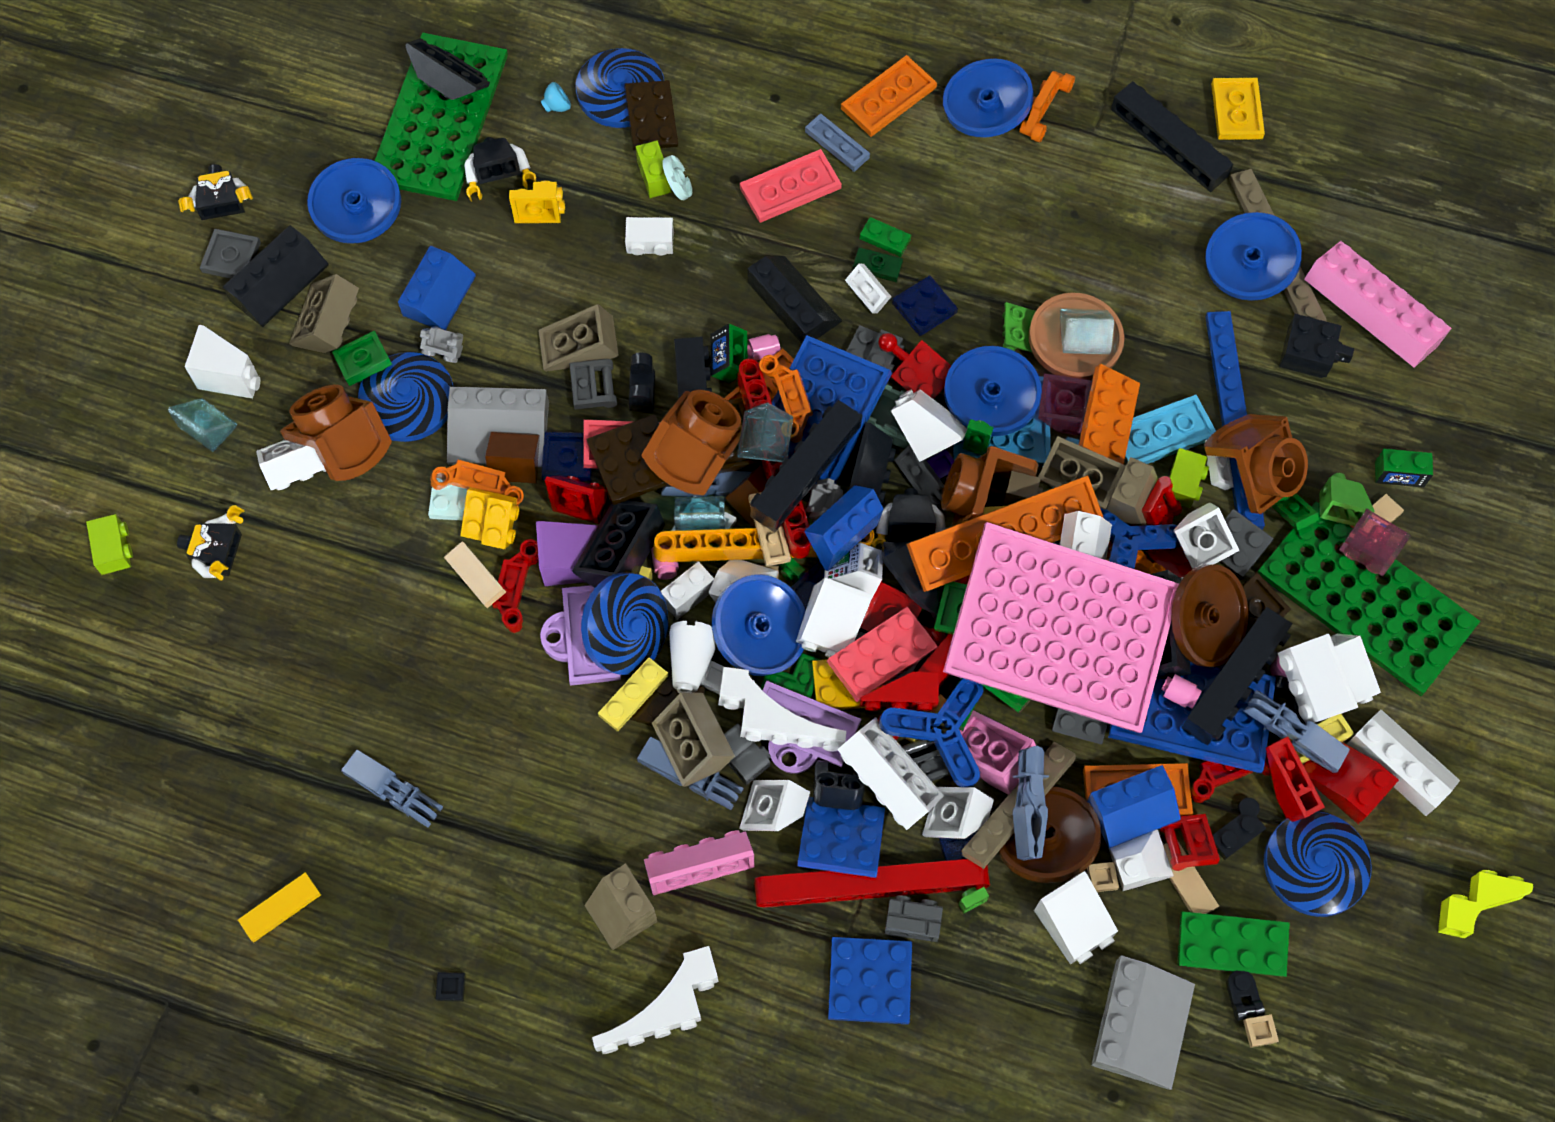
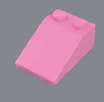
M973 710L964 731L960 730L979 768L980 778L1009 795L1019 783V778H1013L1014 775H1018L1019 751L1036 746L1033 739Z

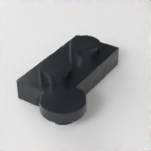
M1253 798L1243 799L1238 805L1240 815L1213 834L1217 851L1224 860L1266 829L1257 817L1260 806Z

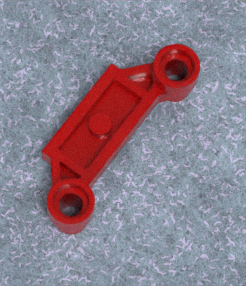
M533 539L525 540L521 544L518 554L509 560H503L498 583L506 593L492 604L493 608L499 610L504 626L513 633L519 632L522 629L523 617L518 608L529 567L539 562L538 544Z
M1266 752L1265 765L1262 774L1271 775ZM1210 761L1203 762L1199 766L1201 769L1199 778L1191 788V798L1196 803H1202L1212 796L1214 788L1251 774L1253 771Z

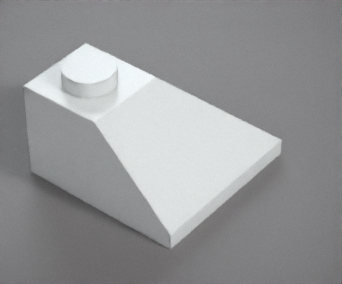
M1210 502L1187 514L1173 530L1192 569L1200 565H1214L1239 551L1219 507Z
M729 560L717 571L709 590V595L716 603L726 587L743 577L768 575L777 578L779 572L744 560Z
M754 780L739 829L743 831H779L803 817L810 791L790 780Z
M937 787L944 796L929 811L922 835L934 838L965 839L979 830L989 819L994 800L974 787Z
M1158 830L1109 849L1112 861L1115 863L1122 891L1174 876Z

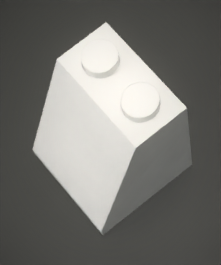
M199 325L185 364V368L197 389L253 399L255 390L257 391L260 387V377L248 355L205 326Z
M912 390L903 393L895 401L896 405L891 410L919 462L963 440L967 428L951 412L922 390L914 393Z
M828 578L822 579L813 586L796 642L802 644V648L812 652L820 650L826 653V657L830 658L855 641L870 604L872 594Z
M1347 634L1330 636L1356 703L1364 704L1372 701V696L1381 693L1361 637Z
M1085 871L1042 898L1034 910L1070 965L1075 961L1081 964L1093 956L1091 951L1098 946L1101 950L1108 947L1115 941L1113 937L1118 932Z

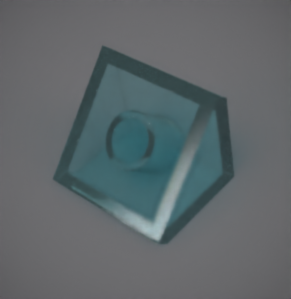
M1060 310L1063 353H1111L1114 318L1108 310Z
M203 398L169 407L168 410L180 429L212 452L237 426L235 421Z
M768 402L745 411L737 457L783 462L788 456L793 416Z
M724 496L675 497V530L725 529Z

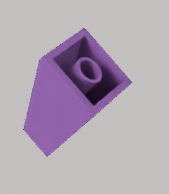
M536 522L539 569L544 586L585 582L576 576L572 570L598 525Z

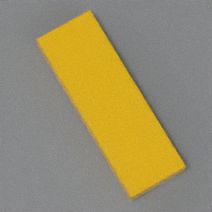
M305 872L239 918L238 921L254 943L317 899L321 894Z

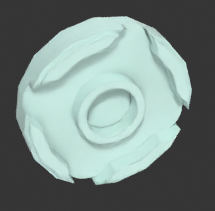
M676 156L665 157L663 159V169L667 181L675 195L684 201L692 196L690 179L688 177L685 178L683 173L685 168Z

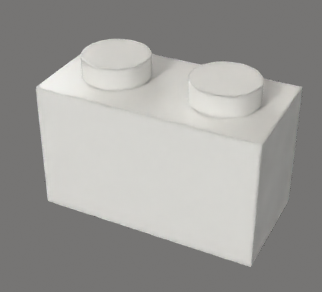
M626 217L625 243L627 254H673V218Z
M699 561L661 590L667 609L677 620L709 595L714 578Z

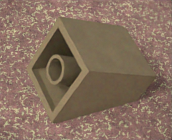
M1130 457L1111 497L1107 510L1129 526L1148 525L1142 513V508L1158 480L1154 467Z
M626 863L603 877L584 905L612 951L658 922L654 907Z

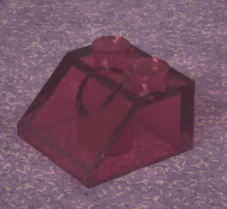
M1044 373L1038 418L1059 433L1081 436L1092 381Z
M1366 509L1339 550L1347 558L1354 561L1357 560L1365 565L1370 572L1383 576L1411 535Z

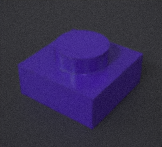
M945 449L926 461L940 480L944 481L948 476L954 459Z

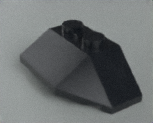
M421 38L406 43V50L417 77L425 82L428 87L442 93L445 98L454 100L489 87L490 82L483 73L450 52L436 45L428 44L427 41Z
M896 539L884 541L881 544L883 562L907 595L922 609L930 612L931 616L936 620L945 585L926 592L923 591L906 545L915 540Z

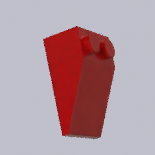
M546 476L545 483L552 511L599 524L608 500L606 488L598 483L588 484L581 482L580 479L573 476Z
M1343 743L1350 750L1337 773H1332L1311 759L1303 766L1314 787L1359 824L1372 812L1399 780L1377 761Z

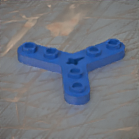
M1100 508L1104 519L1112 524L1109 540L1112 542L1109 556L1110 562L1134 569L1138 550L1180 547L1173 531L1177 527L1175 524L1129 526L1107 509Z
M963 678L938 713L900 708H888L882 713L879 718V727L885 734L934 741L956 785L959 787H972L978 782L980 778L979 768L959 728L982 696L983 686L980 683ZM941 723H944L945 728H949L945 734L941 733V729L936 728Z

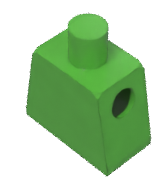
M1335 473L1329 477L1319 493L1320 518L1363 528L1375 512L1363 485L1347 480L1343 473Z

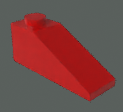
M1285 737L1266 747L1276 799L1286 819L1294 822L1325 808L1289 737Z

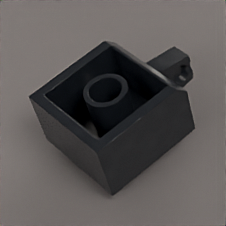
M1295 313L1288 326L1279 367L1319 378L1327 377L1333 363H1338V361L1350 363L1354 348L1343 345L1342 342L1338 341L1341 325Z

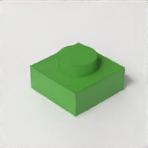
M973 887L962 894L963 898L959 902V907L963 914L987 902L989 895L986 889L982 887L977 890Z

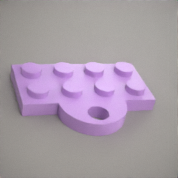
M591 585L562 588L564 612L556 613L548 618L541 630V642L545 652L557 661L568 662L570 686L621 680L620 674L610 673L599 668L590 659L583 644L581 621L585 604L595 589ZM551 633H558L561 636L560 640L556 643H549L547 637Z
M766 681L762 690L780 706L799 717L822 726L846 731L845 742L856 734L860 725V718L769 681ZM769 741L768 750L773 763L786 773L798 774L805 772L816 763L818 758L829 761V763L841 768L844 764L839 751H826L822 747L815 746L802 748L792 743L777 745ZM788 752L794 753L797 757L796 763L790 767L782 763L783 755Z

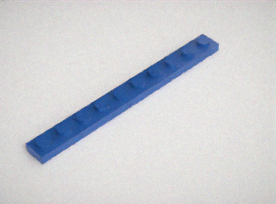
M1230 311L1207 312L1205 316L1222 427L1247 415ZM1229 457L1235 510L1263 530L1265 527L1263 513L1256 514L1250 512L1236 458Z

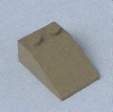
M599 304L539 329L543 370L546 372L569 369L570 363L612 359L619 356L613 316Z

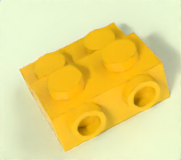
M533 182V190L518 189L510 190L509 192L515 223H561V214H565V201L563 200L562 187H557V182Z
M471 487L467 489L461 536L482 541L481 544L506 549L515 540L516 530L513 529V524L519 515V506H516L517 498Z

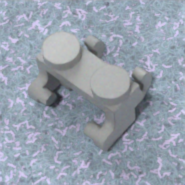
M436 326L431 327V329L421 330L420 337L422 341L420 349H422V354L428 356H435L436 353L444 355L443 360L457 363L463 349V334L450 332Z
M830 478L818 480L817 484H814L808 492L810 498L807 508H804L807 518H811L815 522L843 496V490L840 489L841 486L834 484V480Z

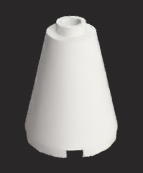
M687 621L676 622L671 625L669 632L673 687L677 689L678 693L696 692L717 647L712 626L696 621L695 626L687 625Z

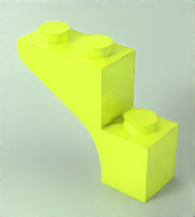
M1491 870L1478 872L1471 877L1469 900L1466 896L1453 894L1441 902L1438 932L1465 939L1474 933L1475 921L1481 911L1522 899L1532 892L1533 884L1524 882L1523 878L1517 876H1508L1507 878L1497 876V872Z

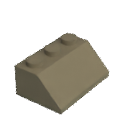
M337 274L311 284L289 344L294 347L322 353L337 349L342 343L343 338L341 336L344 328L349 324L351 309L357 302L356 296L359 288Z
M1057 436L1038 477L1041 478L1040 482L1055 488L1081 477L1089 476L1099 506L1106 510L1126 465Z
M681 692L652 722L683 787H687L721 771L735 757L703 693Z

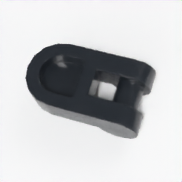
M1238 970L1231 973L1226 985L1236 1020H1244L1246 1016L1250 1015L1255 1017L1264 1016V1006L1260 1000L1253 975L1247 971ZM1249 997L1250 1004L1243 1005L1241 998Z

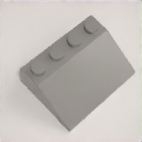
M450 387L447 424V464L455 465L457 460L486 466L485 455L491 432L540 435L538 467H544L549 399L546 389Z
M1120 956L1115 963L1091 1066L1172 1090L1195 984L1148 963Z

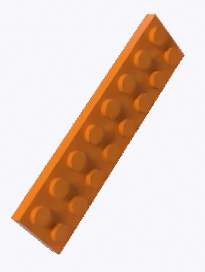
M1084 476L907 543L906 545L923 591L926 592L971 574L984 524L987 522L1053 543L1061 540L1065 514L1075 511L1103 517L1089 476Z

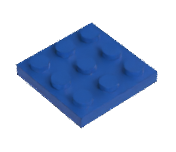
M808 797L798 866L877 878L885 808L863 804L856 810L829 808L817 805L813 797Z
M832 937L828 1020L909 1024L912 942Z

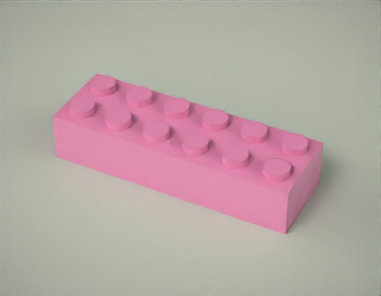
M1342 241L1317 259L1304 279L1414 368L1439 346L1452 329L1442 319L1435 316L1423 304L1416 301L1404 289L1392 282L1385 274H1382Z

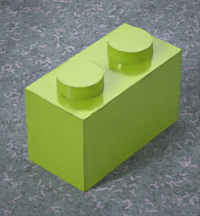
M658 140L636 146L637 162L649 198L672 193L664 173V158Z
M1179 448L1169 477L1173 483L1172 490L1176 500L1181 503V506L1191 508L1194 500L1199 501L1203 487H1200L1199 484L1200 480H1205L1209 467L1205 466L1207 456Z
M116 514L86 521L93 564L100 574L103 575L130 568V558L133 557V552L130 544L126 541V536H129L126 522H122Z

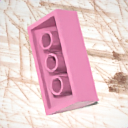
M739 830L726 833L724 838L716 840L714 837L705 838L699 841L698 845L689 847L688 844L675 847L673 852L664 854L663 851L648 855L649 858L644 859L652 894H661L754 868V853L746 831L740 833Z

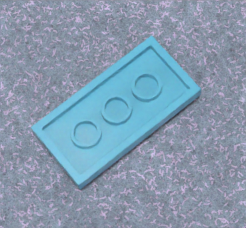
M1194 395L1134 417L1124 460L1126 465L1130 457L1149 464L1176 454L1179 448L1187 450L1205 443V440L1216 430L1198 396Z

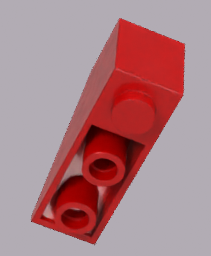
M911 672L862 696L859 707H865V710L877 711L881 707L900 709L917 708V711L930 712L932 708H937L939 703V672Z

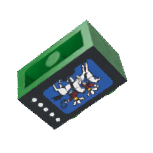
M727 324L710 334L711 376L730 383L738 378L740 363L748 359L747 331L732 324Z
M1383 449L1375 460V483L1425 487L1433 476L1432 453Z

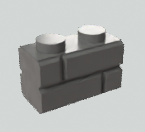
M902 895L895 896V899L890 898L885 934L938 942L943 907L937 906V902L933 900H922L921 903L911 902L910 897Z

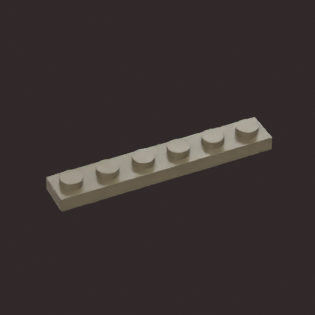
M1053 742L1044 753V775H1049L1048 778L1043 779L1044 795L1050 791L1076 760L1074 752L1056 742ZM1019 783L962 849V856L983 869L1014 834L1013 808L1016 803Z

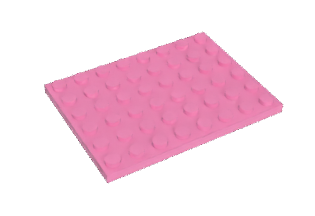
M987 522L984 524L943 672L1133 732L1142 733L1172 620V604L1179 583Z

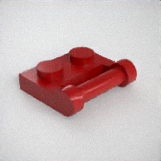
M1163 476L1157 480L1142 508V513L1148 525L1172 524L1174 516L1182 512L1181 503L1176 500L1172 490L1173 483L1168 476Z
M1206 814L1180 816V821L1160 828L1166 837L1172 857L1170 863L1174 871H1180L1187 867L1218 864L1220 857ZM1181 828L1188 855L1182 856L1175 829Z

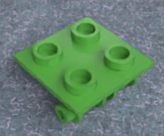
M1005 303V312L1003 313L1004 348L1013 351L1018 348L1032 352L1029 344V327L1036 311Z

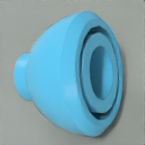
M551 82L545 90L544 99L541 101L543 107L547 112L551 110L556 112L569 110L571 103L567 95L556 82Z

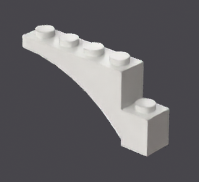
M723 667L718 705L731 710L744 708L740 737H745L747 740L754 742L768 740L777 745L792 743L802 748L822 747L824 750L832 752L838 751L837 749L845 743L846 731L810 722L780 706L766 695L748 675L749 670Z
M709 946L683 953L684 961L671 982L642 1012L626 1023L592 1037L596 1051L608 1054L617 1051L618 1046L628 1043L629 1046H635L645 1042L644 1038L655 1035V1038H661L670 1035V1030L681 1027V1030H688L696 1027V1022L701 1021V1016L693 989L698 988L699 991H705L713 988L714 983L718 982Z

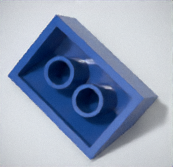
M430 246L398 301L402 315L427 326H436L446 330L476 274L451 253Z
M854 485L804 531L826 571H829L878 525L884 508L874 489Z
M1163 765L1094 791L1087 800L1098 816L1101 833L1109 849L1181 820L1175 790Z

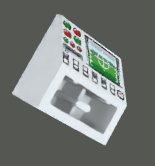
M858 543L829 571L825 570L824 578L872 594L873 597L882 581V550Z

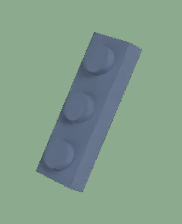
M819 114L805 127V133L854 172L870 158V153L822 114Z

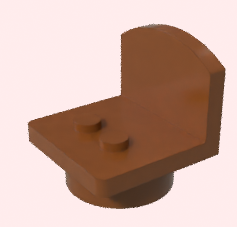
M341 385L324 386L299 398L289 410L293 422L280 430L284 440L314 448L330 479L335 481L353 479L369 471L382 459L392 442L373 402L347 396Z
M706 390L685 391L660 422L643 451L642 457L649 468L667 484L686 493L704 496L747 430L741 425V417L736 408L723 397Z
M1248 414L1224 425L1205 442L1206 455L1236 458L1251 513L1262 514L1283 497L1293 496L1301 489L1306 479L1308 470L1306 450L1300 441L1292 438L1286 416Z
M994 446L988 447L987 452L978 458L960 453L954 460L946 478L941 498L942 510L955 513L952 526L983 515L992 477L1009 482L1011 471L1035 477L1038 463L1036 460Z

